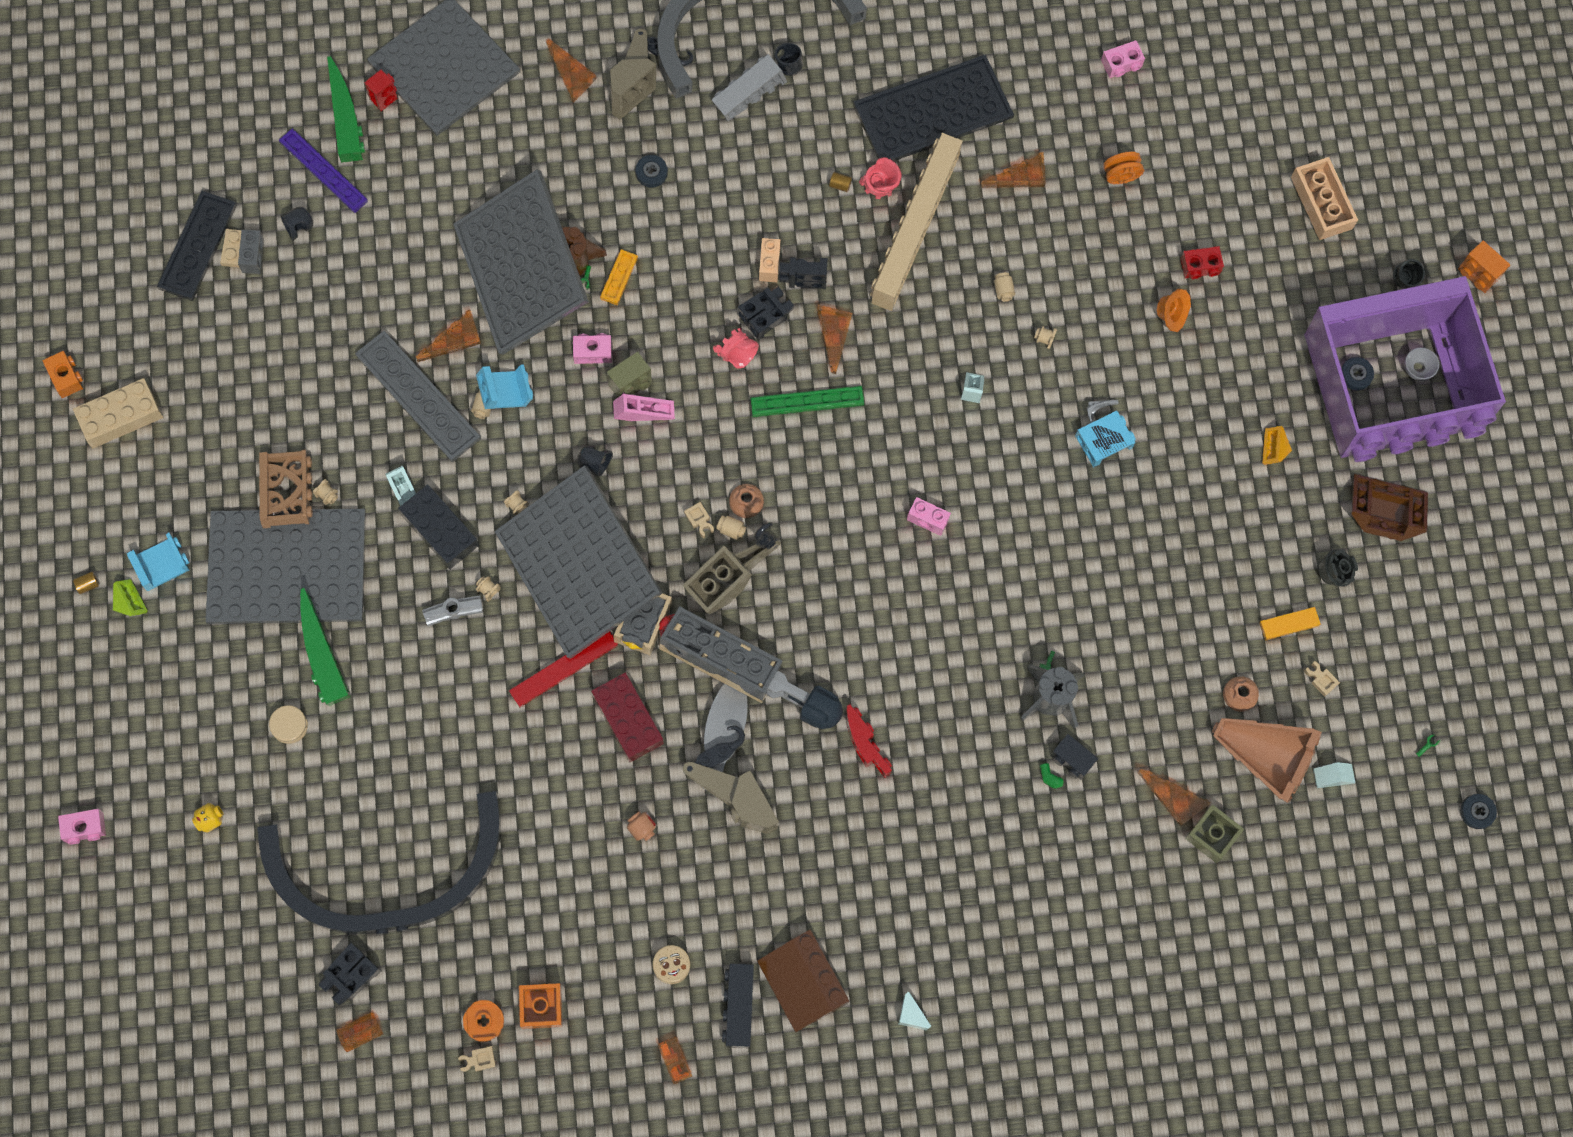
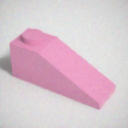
M622 394L613 401L614 419L625 421L675 419L674 401Z

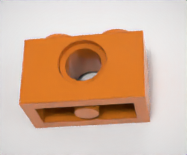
M61 351L42 360L61 398H65L83 389L80 383L83 379L79 371L75 372L73 366H76L71 355L67 356L64 351ZM68 371L67 375L61 376L63 372Z

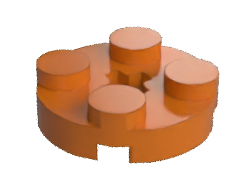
M479 1000L466 1010L463 1016V1026L467 1034L476 1041H491L500 1035L504 1027V1015L498 1005L488 1000ZM483 1015H485L486 1019H489V1023H486L485 1027L478 1023V1020L482 1019Z

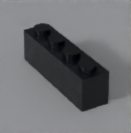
M730 964L729 969H725V981H729V988L724 989V1001H728V1010L723 1009V1022H727V1030L722 1031V1042H726V1048H750L754 965Z

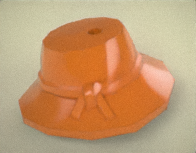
M1177 289L1171 295L1163 296L1158 302L1157 315L1161 320L1165 321L1170 331L1178 332L1184 326L1188 317L1191 301L1187 290Z

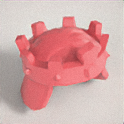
M886 157L879 158L875 165L869 167L859 183L861 186L865 185V192L875 195L876 199L886 195L889 197L892 195L893 189L897 188L900 184L901 171L893 160Z
M738 328V333L734 329L731 331L732 335L728 339L724 338L722 341L724 343L723 348L720 345H715L713 350L718 353L717 356L722 357L727 362L730 361L735 368L741 369L747 366L754 358L759 349V344L749 339L746 333H743L741 328Z

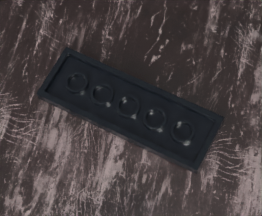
M201 191L157 285L159 290L190 301L194 300L237 207L236 202Z

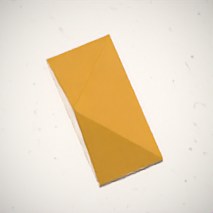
M1282 426L1265 428L1262 464L1279 463L1292 451L1285 430Z

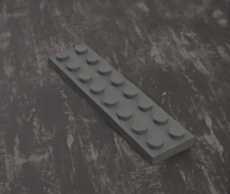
M385 331L381 332L355 353L362 364L451 462H454L481 440V436Z

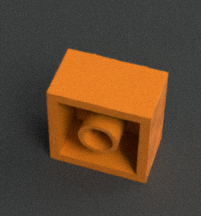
M1483 240L1468 254L1458 270L1463 276L1472 281L1478 290L1486 293L1503 276L1511 264Z
M560 983L519 985L521 1029L563 1027L562 989Z

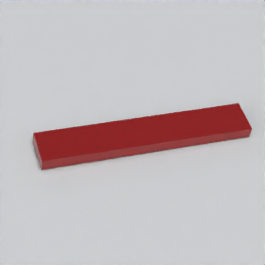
M609 631L573 658L569 659L566 655L509 690V693L519 708L616 648L618 643L614 642V637Z

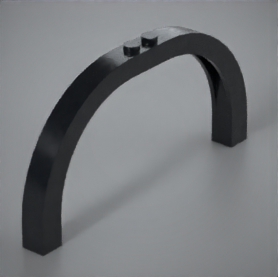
M497 791L476 794L480 834L474 858L457 884L448 892L429 903L407 909L368 915L339 914L314 904L300 892L288 872L283 853L281 827L278 824L257 827L260 855L265 873L277 894L291 909L307 921L321 928L345 934L376 933V935H386L390 930L406 932L410 927L428 924L451 914L467 902L487 878L497 856L501 837V815Z

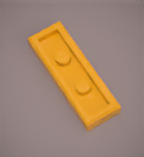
M620 250L600 300L618 306L638 260V255Z
M1315 607L1259 622L1265 641L1321 625Z

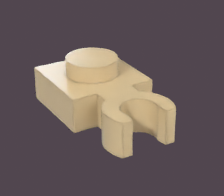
M701 502L684 511L693 529L699 526V533L702 538H705L704 529H709L711 533H714L713 526L707 523L710 517Z
M1314 661L1311 665L1315 668V671H1310L1307 667L1304 672L1307 676L1315 679L1311 683L1325 697L1340 682L1327 669L1322 672L1320 665Z
M492 1046L473 1050V1057L465 1055L458 1057L459 1061H467V1066L460 1068L462 1072L470 1070L472 1066H475L476 1072L496 1067Z

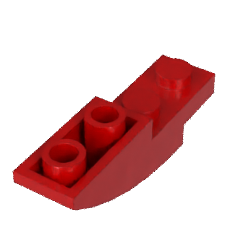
M849 704L846 708V721L855 751L866 768L873 763L881 775L886 778L892 772V765L886 757L882 758L878 753L880 751L878 746L874 742H870L874 736L872 726L862 720V714L857 707L853 708Z

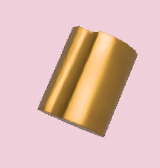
M833 172L829 187L848 192L852 178Z
M93 572L76 578L73 581L79 594L99 587L98 580Z

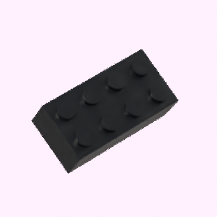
M428 484L398 508L405 521L449 570L479 547L477 538Z

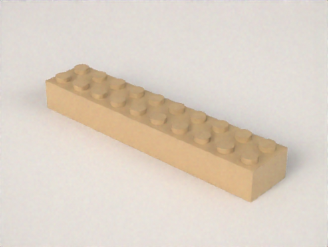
M942 133L940 139L936 138L933 152L929 154L926 161V168L921 172L919 184H916L912 200H909L905 216H902L899 223L900 227L893 236V243L887 249L886 259L880 265L878 278H875L870 294L872 296L871 304L889 311L893 310L959 159L962 140Z

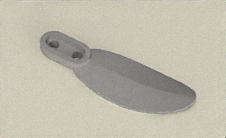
M726 684L720 688L712 703L706 721L704 733L705 751L719 743L733 742L738 739V732L735 730L728 731L727 727L736 725L744 731L747 719V695ZM726 761L711 769L723 772Z

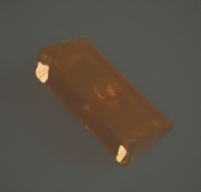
M374 1012L336 1030L340 1043L346 1052L383 1035Z

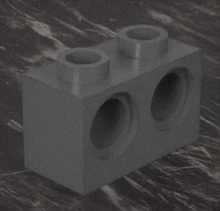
M241 230L238 265L242 273L261 274L264 238L261 231Z

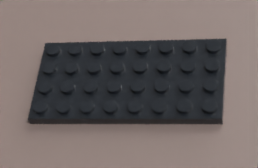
M986 54L853 101V106L877 159L886 157L893 161L932 148L936 138L940 139L942 133L954 138H960L1014 118V113Z

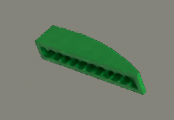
M327 56L340 161L344 163L363 160L362 153H365L364 142H361L360 138L363 136L362 125L359 126L350 93L332 57Z
M302 588L300 592L301 622L305 648L313 671L311 678L315 685L318 684L320 688L318 695L321 702L331 706L351 696L309 593L305 588Z

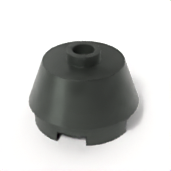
M1332 550L1319 564V574L1322 580L1334 586H1348L1355 580V571H1358L1356 559L1353 555L1349 556L1345 550Z

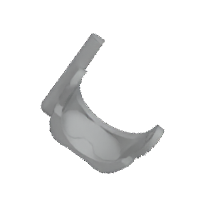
M1118 400L1088 402L1087 411L1090 423L1093 422L1094 414L1098 409L1117 405L1119 403Z

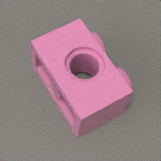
M600 333L596 336H589L587 334L573 336L574 364L612 363L611 335ZM592 345L597 347L595 350L588 349Z
M916 497L908 513L907 521L941 536L951 513Z
M100 809L58 816L61 840L69 845L78 844L80 840L84 839L96 841L101 836H106L104 813ZM86 823V829L83 832H79V826Z

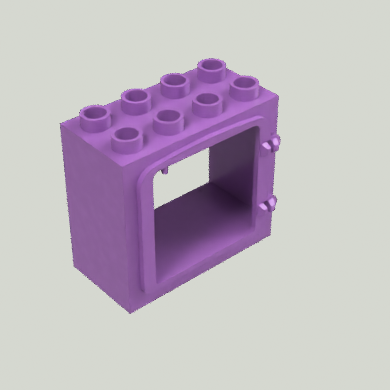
M1466 276L1321 306L1318 308L1304 334L1341 458L1353 456L1355 462H1363L1376 457V450L1390 448L1391 454H1400L1411 450L1414 442L1426 440L1427 445L1432 447L1448 442L1450 440L1449 435L1462 432L1465 439L1481 436L1487 432L1485 427L1497 419V412L1506 402ZM1428 329L1454 409L1359 429L1335 348Z

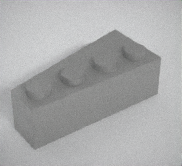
M768 54L758 59L752 68H747L738 79L732 80L723 91L717 92L712 101L726 120L729 121L745 111L749 103H757L764 93H772L775 91L774 87L779 83L784 85L787 83V80L780 67Z

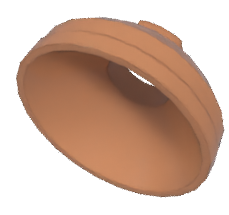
M751 484L737 486L729 498L731 510L742 518L756 516L762 510L764 504L761 491ZM742 494H751L752 500L748 503L741 500Z
M1235 677L1229 680L1224 687V701L1235 711H1248L1258 701V688L1247 677ZM1241 686L1246 687L1249 691L1248 696H1240L1238 688Z

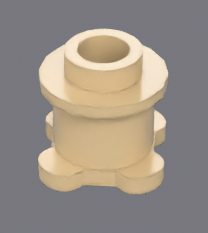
M1044 325L1042 328H1038L1034 336L1037 339L1036 343H1044L1048 345L1047 349H1050L1057 329L1054 328V331L1044 328Z
M326 479L313 490L315 497H320L325 505L333 504L338 498V490L330 487Z
M518 490L504 501L507 508L510 507L514 515L519 514L529 505L528 501L522 499Z
M489 576L480 578L476 583V591H480L485 595L488 602L501 589L498 583L495 585Z

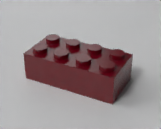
M626 672L591 691L593 699L629 763L664 744L661 734Z

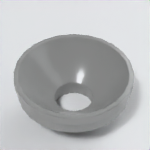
M1419 347L1408 353L1404 367L1411 378L1425 381L1431 379L1437 373L1439 360L1433 351ZM1414 364H1421L1424 367V371L1417 372L1414 369Z

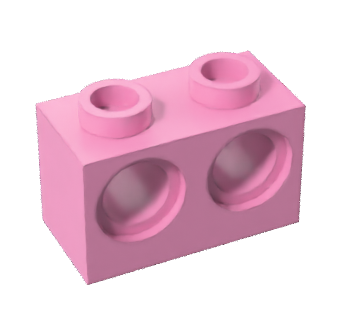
M1137 41L1104 51L1101 58L1109 78L1120 77L1129 71L1135 72L1143 66L1145 60Z

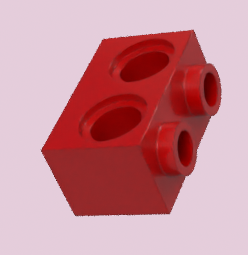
M382 69L364 82L369 100L381 112L398 99L393 77L389 73L385 74Z
M1220 246L1183 251L1180 258L1185 279H1198L1201 276L1215 277L1224 268ZM1208 261L1214 262L1215 265L1209 264ZM1190 263H1194L1197 267H1192Z

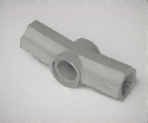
M481 596L461 599L448 598L445 602L426 608L422 612L429 627L448 619H458L460 616L483 613ZM452 605L458 607L454 612L448 611V608Z

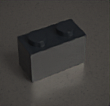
M1069 734L1065 736L1051 754L1056 764L1059 766L1063 765L1068 769V773L1075 779L1079 778L1080 780L1083 779L1098 760L1095 755Z

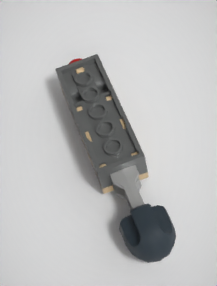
M680 606L675 614L664 616L660 621V650L760 703L763 702L766 695L771 698L783 697L801 707L800 719L815 728H831L841 720L843 708L835 694L821 686H815L811 693H808L789 683L785 674L780 672L782 660Z

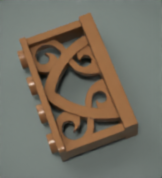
M306 450L272 454L267 452L259 453L260 522L263 528H271V526L309 524V517H313L312 506H309V501H312V490L309 489V484H312V474L309 472V467H312L311 456L307 455ZM299 461L301 463V468L298 470L294 469L296 464H293L289 470L287 469L288 464L291 462ZM272 463H283V466L274 465ZM276 476L278 479L276 481H272L271 477ZM284 476L297 486L296 490L286 500L278 492L270 490V488L280 485ZM278 498L281 503L278 504V501L272 503L271 500ZM299 505L302 507V510L299 514H290L287 511V508L289 507L292 511L295 512L296 506ZM282 511H283L284 514H285V515L272 516V515L278 514V513H280V512H282Z

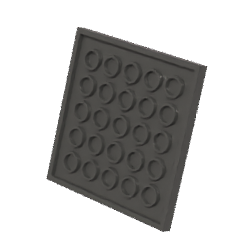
M455 0L443 1L367 59L376 72L382 69L385 74L389 73L395 81L394 86L397 89L396 93L436 136L440 135L520 73V68Z

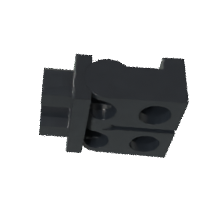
M790 257V262H780L779 282L789 283V288H795L796 285L800 288L826 289L828 258H820V262H807L804 259L796 260L795 257Z
M779 286L771 290L767 287L763 292L758 293L737 307V315L748 326V329L758 341L764 337V334L786 321L788 314L794 309V305L789 299L782 304L778 300L783 297V292Z
M350 943L329 968L323 972L325 976L318 985L325 992H328L335 985L339 990L332 996V999L338 1005H342L348 999L352 1000L381 970L354 944Z

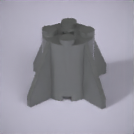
M1032 664L1027 666L1028 671L1038 683L1033 693L1034 704L1021 716V720L1024 721L1039 710L1045 715L1058 716L1063 714L1074 729L1077 728L1078 722L1072 701L1078 691L1077 681L1083 678L1084 674L1082 672L1072 674L1063 667L1046 670Z

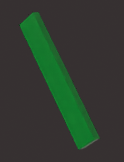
M862 386L750 397L752 417L864 406Z

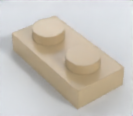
M226 229L220 261L221 266L240 268L238 259L241 230Z

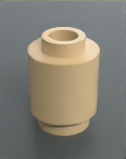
M1006 272L997 274L994 280L997 298L1004 302L1012 300V297L1015 296L1012 277Z
M479 390L476 393L471 412L474 413L475 417L485 419V417L490 416L491 409L484 408Z
M728 515L726 517L721 516L716 528L721 534L736 540L739 537L742 538L746 531L744 522Z

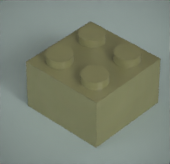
M636 352L607 371L608 386L617 398L622 394L635 395L638 391H643L651 385V368L639 352Z
M1212 804L1185 839L1217 863L1227 853L1244 828Z

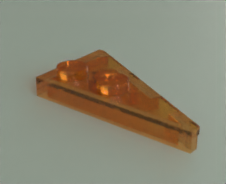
M548 39L546 41L548 50L569 92L571 101L575 102L597 77Z
M1040 152L1038 156L1029 160L1026 159L1020 164H1015L996 176L988 177L981 182V188L1045 187L1044 152Z
M818 304L817 312L831 373L836 374L853 313Z
M467 310L462 318L457 322L454 321L448 329H445L438 335L430 346L422 349L419 355L416 356L417 362L481 344L471 310Z
M1141 768L1137 772L1180 827L1211 804L1209 800H1204L1194 795L1193 792L1183 790L1180 786L1168 780H1163L1150 771H1145Z

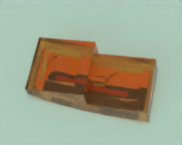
M676 1036L657 1044L673 1084L692 1077Z

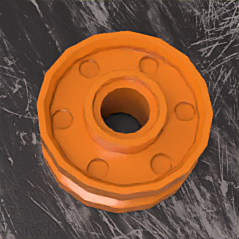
M1124 152L1107 159L1103 167L1107 173L1106 179L1108 183L1124 184L1134 181L1143 175L1145 170L1141 164L1140 154L1137 152Z

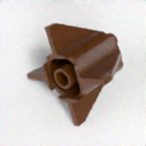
M561 226L579 276L584 274L589 265L588 260L607 256L606 250L585 239L579 228Z

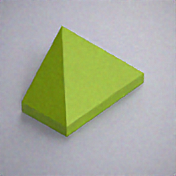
M132 580L114 582L113 611L128 616L145 614L148 610Z

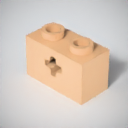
M762 238L759 281H778L781 239Z

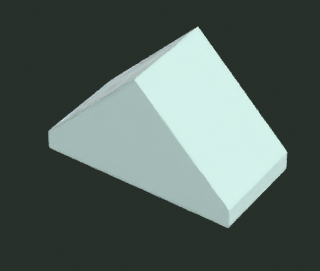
M966 372L961 400L980 403L984 385L983 375Z
M403 466L385 474L400 506L416 494Z
M1337 762L1313 769L1316 788L1355 784L1352 764Z
M907 992L903 998L898 1024L922 1030L929 1029L931 1027L930 1023L911 994Z

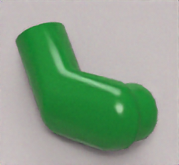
M1049 763L1040 765L1044 784L1054 789L1061 788L1064 781L1061 777L1051 773Z

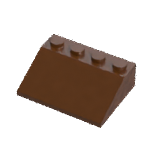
M811 930L790 940L757 961L795 1033L849 1003L847 995Z

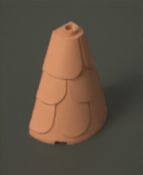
M1222 718L1220 723L1216 722L1212 730L1214 738L1237 762L1240 761L1279 799L1287 803L1291 801L1292 793L1295 794L1315 754V746L1319 744L1322 732L1313 728Z

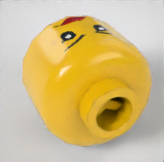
M207 803L194 811L192 822L198 831L208 833L222 824L224 813L218 805L215 806Z

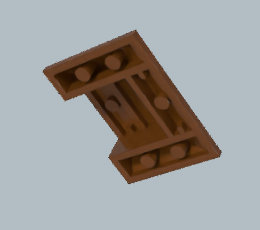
M1354 474L1351 514L1364 532L1403 541L1427 532L1428 492Z

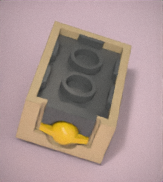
M661 594L620 623L614 634V642L651 655L659 636V623L664 616H667L672 604V597Z

